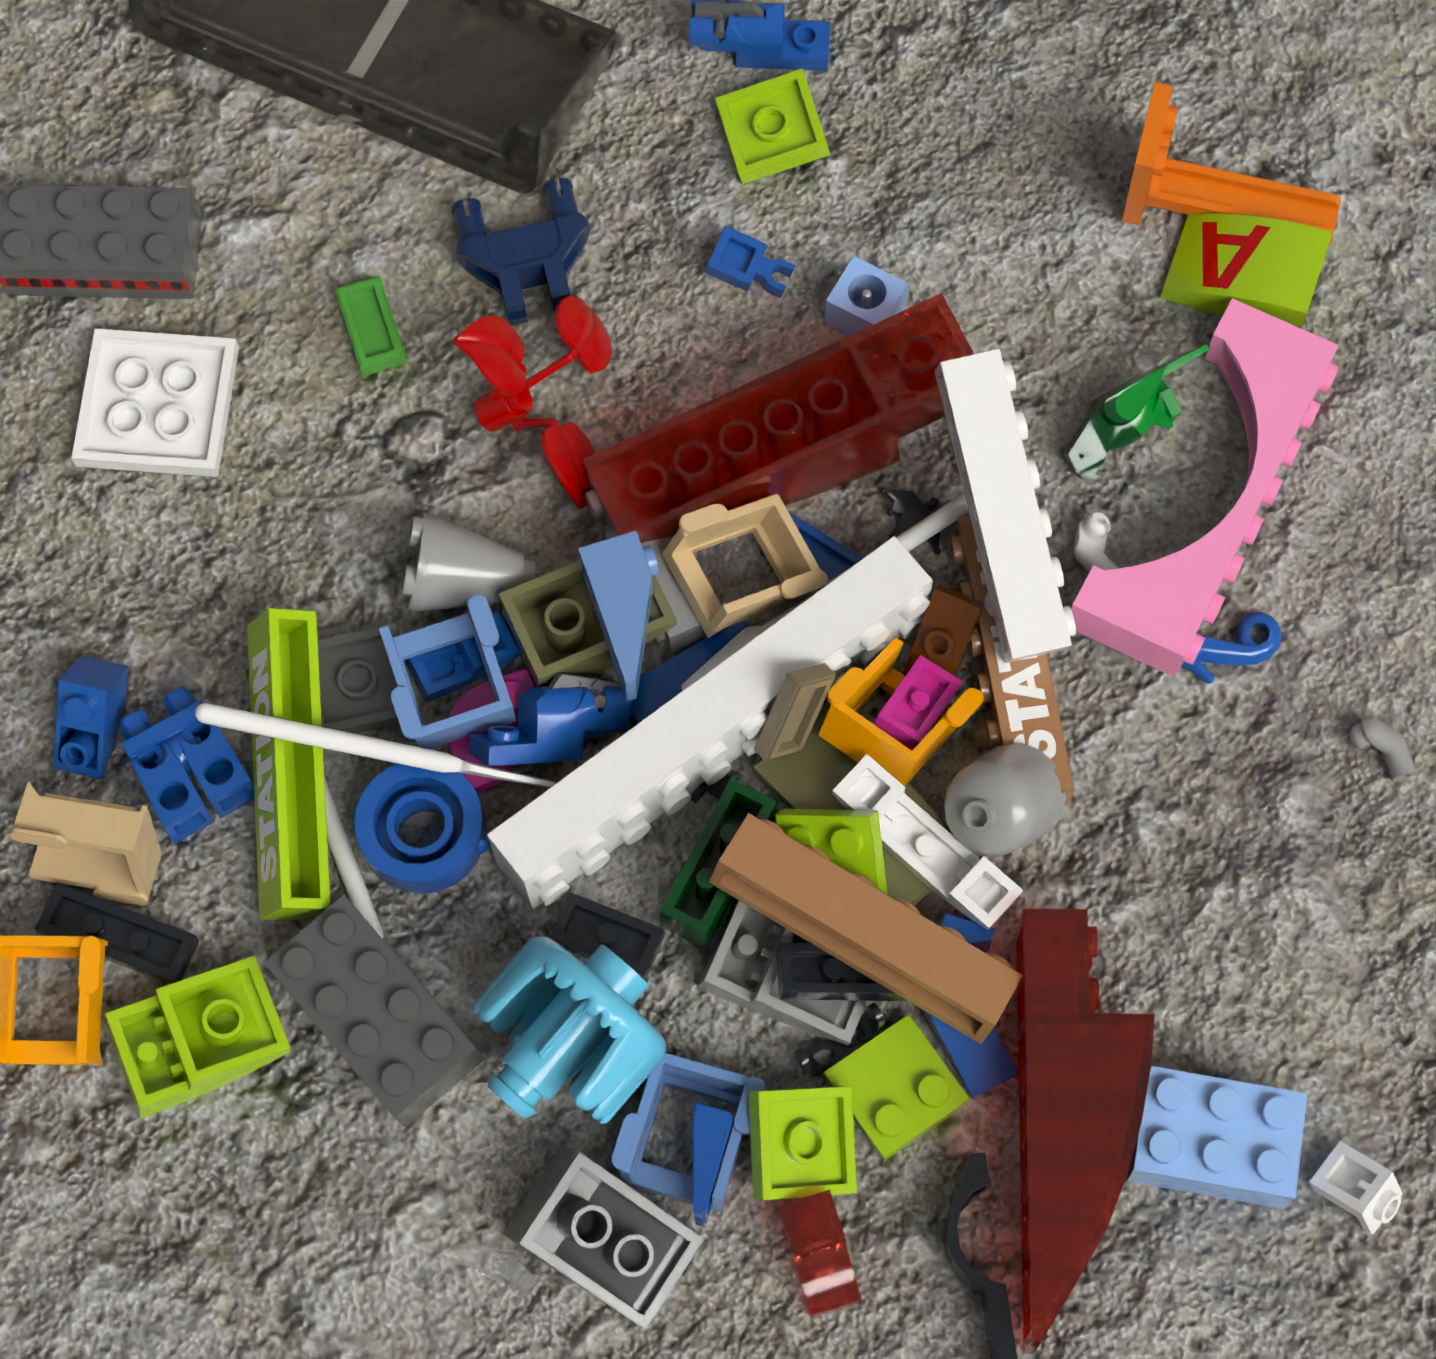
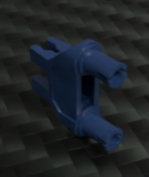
M559 178L561 196L557 193L554 179L543 185V193L546 196L551 220L487 234L481 211V202L478 199L467 198L470 216H466L462 200L455 202L451 206V212L454 216L459 241L454 248L456 259L472 276L502 294L508 321L511 326L528 322L522 289L547 284L554 313L558 302L567 296H571L567 276L585 247L590 233V224L588 219L578 212L573 193V184L568 178Z

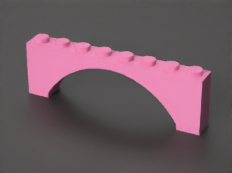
M1233 298L1231 299L1212 336L1209 345L1210 350L1207 351L1205 360L1217 366L1228 383L1241 412L1248 443V474L1245 489L1233 509L1216 527L1201 539L1182 550L1158 560L1132 567L1103 570L1093 565L1071 608L1076 632L1175 678L1184 661L1191 665L1194 664L1205 641V637L1199 635L1198 632L1204 621L1213 625L1226 598L1218 594L1223 581L1233 585L1245 560V557L1237 553L1243 542L1253 545L1265 519L1258 516L1257 513L1262 503L1270 507L1272 506L1284 481L1276 477L1281 465L1291 468L1303 443L1295 437L1300 427L1308 431L1310 430L1321 407V403L1314 401L1318 390L1328 393L1340 366L1332 363L1339 347L1338 344Z

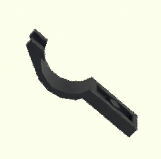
M985 1153L972 1154L945 1221L944 1249L954 1274L970 1291L981 1296L990 1358L1018 1359L1006 1284L988 1280L972 1268L960 1249L957 1230L960 1213L972 1198L986 1191V1184L990 1182Z

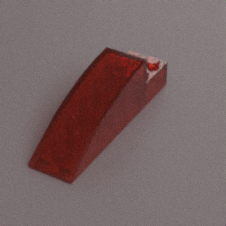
M940 293L583 459V463L618 536L637 531L641 543L674 536L680 529L679 520L684 514L713 504H721L729 511L778 494L786 506L847 484L899 462V438L945 417L935 370L940 362L974 355V352L944 296Z
M1023 909L1015 935L1016 971L1023 975L1016 987L1023 1354H1034L1040 1346L1108 1228L1129 1171L1142 1123L1151 1071L1155 1014L1093 1013L1094 1009H1098L1099 981L1097 977H1089V971L1092 968V958L1097 957L1098 936L1097 927L1088 926L1087 909Z

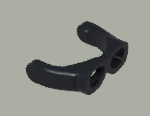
M873 1002L867 1006L856 1027V1030H860L865 1036L861 1042L848 1047L846 1044L837 1041H818L804 1050L802 1048L793 1052L794 1058L804 1072L810 1073L813 1076L822 1075L826 1070L872 1040L884 1025L885 1018L879 1007ZM822 1050H830L835 1055L833 1059L825 1064L817 1063L814 1056Z

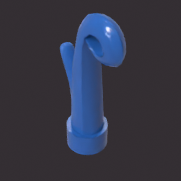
M1252 612L1245 615L1239 623L1237 629L1239 644L1199 634L1205 637V641L1194 664L1191 665L1184 661L1182 666L1205 683L1211 684L1214 681V676L1200 661L1236 666L1261 663L1270 659L1279 649L1282 640L1281 628L1271 615L1263 612ZM1253 627L1261 628L1265 632L1266 639L1259 645H1256L1250 636V629Z

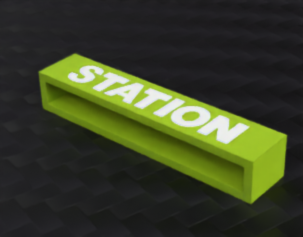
M268 608L247 625L251 712L322 727L316 611ZM252 734L259 919L308 921L320 915L331 906L323 748Z

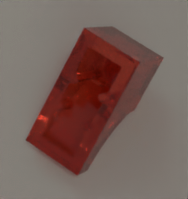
M830 1190L779 1205V1220L810 1319L861 1303L862 1298L851 1265L845 1235Z

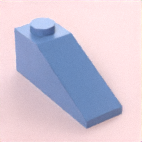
M632 531L578 548L580 569L627 701L637 698L653 596L652 576L659 574L652 547L650 545L642 547L637 531Z

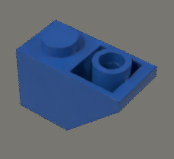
M81 655L58 680L53 769L101 779L104 776L121 726L120 721L126 711L129 666Z

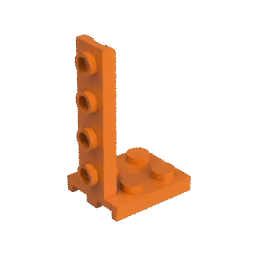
M1154 83L1122 222L1141 225L1145 206L1187 215L1202 213L1253 215L1286 220L1333 232L1329 244L1331 246L1341 198L1338 195L1167 158L1178 106L1169 105L1173 91L1172 85Z

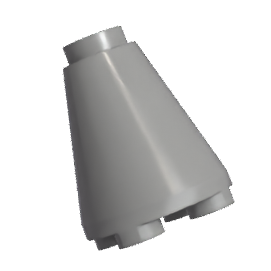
M422 513L420 518L413 517L411 525L407 527L403 553L412 555L411 565H406L404 573L400 575L397 602L406 603V609L414 611L467 607L466 600L474 595L484 596L489 605L500 604L499 593L534 579L536 564L534 560L524 559V554L435 515Z

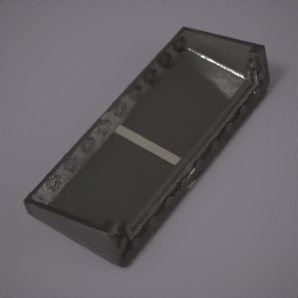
M129 0L130 18L134 26L143 35L152 40L518 193L533 191L545 175L611 58L616 38V31L541 0Z

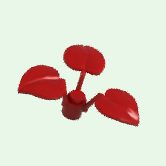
M567 296L560 300L555 308V323L561 339L571 349L566 355L527 380L525 378L527 368L521 363L524 358V346L515 329L499 316H486L470 323L455 337L453 344L472 359L482 375L495 388L477 397L475 400L474 408L478 421L489 432H496L511 424L515 431H520L524 428H546L541 432V444L547 461L578 510L585 507L587 502L584 493L591 490L588 472L598 468L597 456L591 442L583 431L572 422H567L560 426L554 418L525 417H527L529 410L533 407V398L528 389L569 364L576 357H578L584 369L591 374L598 373L607 367L611 359L612 349L610 337L603 322L581 298Z

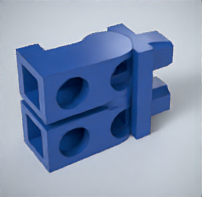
M184 686L168 693L162 699L170 714V717L152 725L144 710L135 711L120 721L126 740L121 744L163 828L174 844L215 822L190 779L189 774L194 772L220 819L254 800V784L219 727L201 723L196 719L195 710L197 706L204 703L203 700L197 701Z

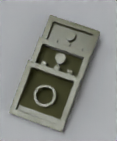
M830 705L819 712L802 751L770 760H762L753 767L757 778L784 802L789 809L847 810L832 794V790L858 763L818 735ZM908 783L905 786L904 793L952 834L944 821ZM882 846L888 896L895 900L907 901L915 906L932 889Z

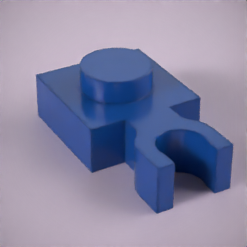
M725 226L708 262L705 273L747 292L752 281L755 280L761 283L768 293L781 298L786 286L774 281L772 274L778 272L790 278L795 265L782 259L769 260L764 258L763 256L768 244Z

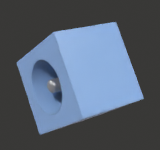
M853 256L826 299L825 325L879 352L906 308L908 282Z

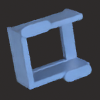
M474 595L466 600L469 611L467 614L394 638L389 626L379 628L398 685L391 693V700L403 735L407 739H416L418 747L433 749L469 737L470 734L487 731L491 726L505 725L516 721L513 705L493 650V646L499 641V633L488 601L482 595ZM475 637L496 702L424 725L403 660Z
M665 1053L661 1062L648 1076L637 1114H628L623 1119L612 1154V1164L619 1170L621 1181L628 1186L693 1205V1176L641 1162L664 1087L667 1085L737 1105L738 1110L712 1195L711 1210L723 1213L744 1135L750 1134L748 1091L766 1090L765 1083L760 1078L748 1077Z

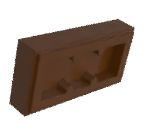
M938 584L934 588L930 604L925 612L903 675H907L919 656L922 655L957 677L985 603Z

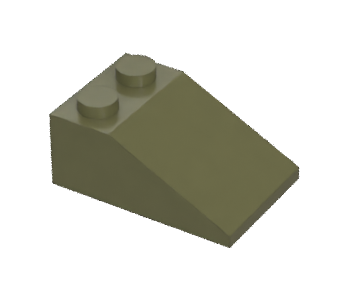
M579 560L499 593L502 617L528 669L535 688L549 686L557 673L594 677L614 664L584 581ZM655 575L652 576L653 596L645 644L677 625V620Z

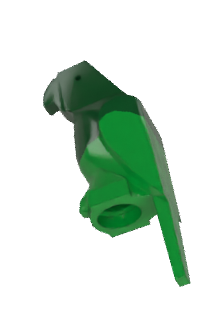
M1203 344L1093 399L1085 419L1062 454L1071 472L1082 480L1092 481L1101 478L1097 470L1104 463L1109 450H1117L1136 442L1154 425L1162 428L1173 427V420L1180 416L1182 409L1171 388L1167 386L1162 377L1209 351L1208 345Z

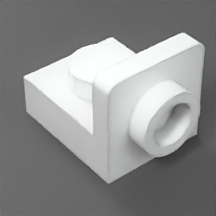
M1342 1141L1338 1142L1309 1181L1313 1191L1356 1216L1362 1228L1371 1234H1374L1382 1223H1388L1396 1215L1401 1204L1402 1191L1393 1171Z

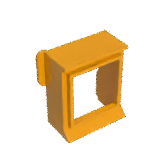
M895 637L864 670L857 667L850 668L828 691L827 700L831 706L818 735L857 763L868 754L903 786H906L955 730L962 728V725L980 707L984 700V695L978 689H967L951 707L948 706L932 730L911 751L857 713L880 687L893 695L905 678L902 673L893 668L904 643Z
M0 935V1064L103 1066L100 1053L105 946H108L107 940L95 936ZM19 958L79 959L77 1041L14 1040Z

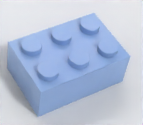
M1148 1065L1140 1079L1127 1181L1286 1209L1296 1198L1308 1093Z

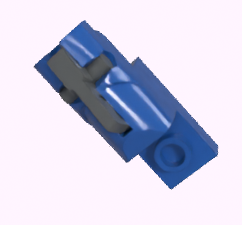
M691 0L690 46L699 47L705 51L736 52V67L787 70L803 68V70L828 71L830 22L785 20L784 3L746 2L742 0Z
M557 673L549 686L537 687L521 693L518 705L517 727L505 725L491 726L488 728V733L470 734V755L487 766L583 760L584 740L610 733H621L627 729L631 717V700H626L621 684L613 679Z

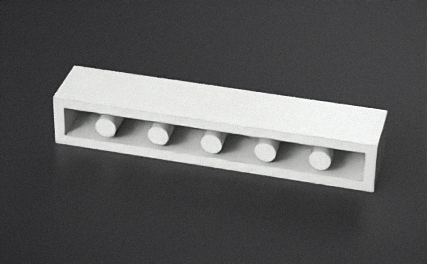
M1000 349L940 362L935 370L936 380L1005 663L1064 650L1072 646L1070 636L1076 635V626L1071 608L1069 606H1062L1058 587L1064 586L1062 567L1058 557H1050L1046 538L1052 537L1050 518L1045 507L1038 508L1034 489L1040 488L1038 469L1033 458L1026 459L1022 440L1028 439L1027 424L1022 410L1015 411L1010 391L1016 390L1013 367L1010 361L1003 362Z

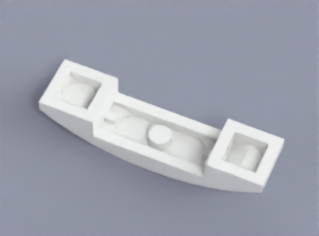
M866 754L832 790V794L847 810H878L882 846L944 900L974 922L989 930L1022 894L1023 889L985 856L980 860L975 854L959 843L951 833L904 793L905 786Z

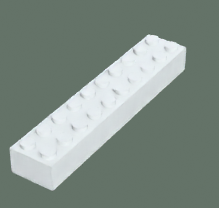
M895 536L488 833L487 836L497 865L532 910L542 903L545 906L555 903L567 893L570 888L568 884L583 872L586 875L597 872L609 861V853L625 842L627 845H631L640 840L650 830L651 825L649 823L666 812L667 815H672L683 808L691 799L690 793L697 789L701 783L705 781L707 785H712L718 782L730 771V763L742 754L746 753L748 756L757 753L754 747L787 672L826 663L836 674L831 686L832 688L850 668H860L862 665L866 668L895 637L899 639L902 636L906 640L916 635L930 604L933 580Z

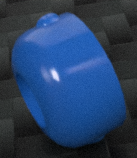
M402 764L393 765L385 769L369 783L363 791L356 809L352 811L356 839L369 867L385 883L408 893H434L454 886L469 874L477 864L480 855L489 848L488 843L485 841L487 830L481 802L475 788L459 772L441 773ZM421 812H435L445 819L444 831L440 838L432 845L423 848L411 847L404 844L398 838L399 829L402 824L412 815Z

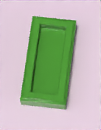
M380 275L336 288V296L362 377L407 364V357Z

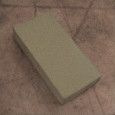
M826 663L787 672L754 747V750L764 761L803 750L835 679L836 674Z

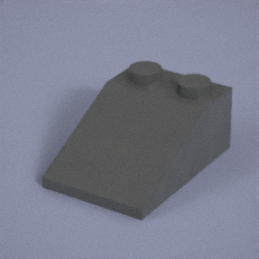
M562 1144L502 1233V1235L644 1330H647L704 1241V1238L590 1158Z

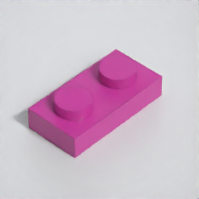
M920 655L873 724L912 751L935 726L958 692L963 681Z

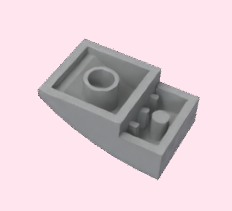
M735 898L697 987L781 1023L846 1045L850 1044L867 1001L779 1000L776 949L779 943L810 942Z

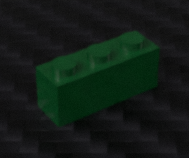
M732 778L730 779L659 911L660 927L706 950L733 899V896L709 883L715 867L748 813L758 819L774 822L776 818V800Z

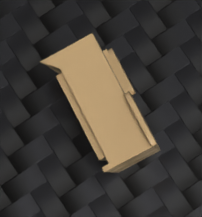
M778 494L729 511L721 504H713L684 514L679 520L680 529L662 552L663 558L708 638L728 626L803 599L812 592L824 588L828 583L827 574L818 566ZM753 532L781 584L721 605L693 553Z
M28 781L10 832V837L15 841L38 845L29 871L30 879L94 889L93 895L103 900L139 906L147 905L162 856L147 806L142 805L141 811L138 812L135 807L45 793L44 796H39Z

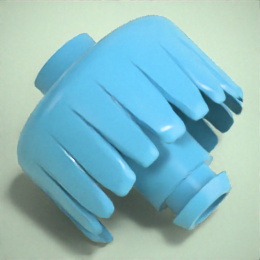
M547 936L531 938L496 976L472 1007L473 1015L478 1013L479 1019L483 1022L491 1021L490 1028L495 1033L506 1032L516 1022L509 1036V1042L513 1046L502 1058L507 1065L498 1076L491 1072L487 1087L522 1118L526 1119L538 1114L533 1108L543 1096L550 1101L562 1086L582 1069L569 1088L568 1094L575 1099V1104L578 1107L586 1110L599 1124L608 1123L661 1062L666 1052V1043L663 1036L632 1006L649 987V984L603 944L583 964Z

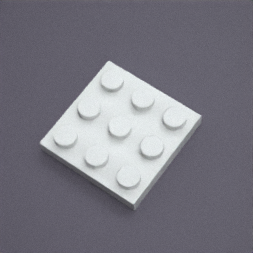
M95 328L71 457L75 466L218 477L239 351L236 338Z

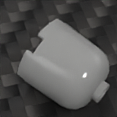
M1013 743L1011 745L997 746L963 767L947 787L943 803L946 824L954 838L969 851L983 856L1008 855L1051 832L1062 817L1066 801V794L1064 791H1061L1060 781L1054 772L1056 769L1055 763L1038 748L1023 743Z

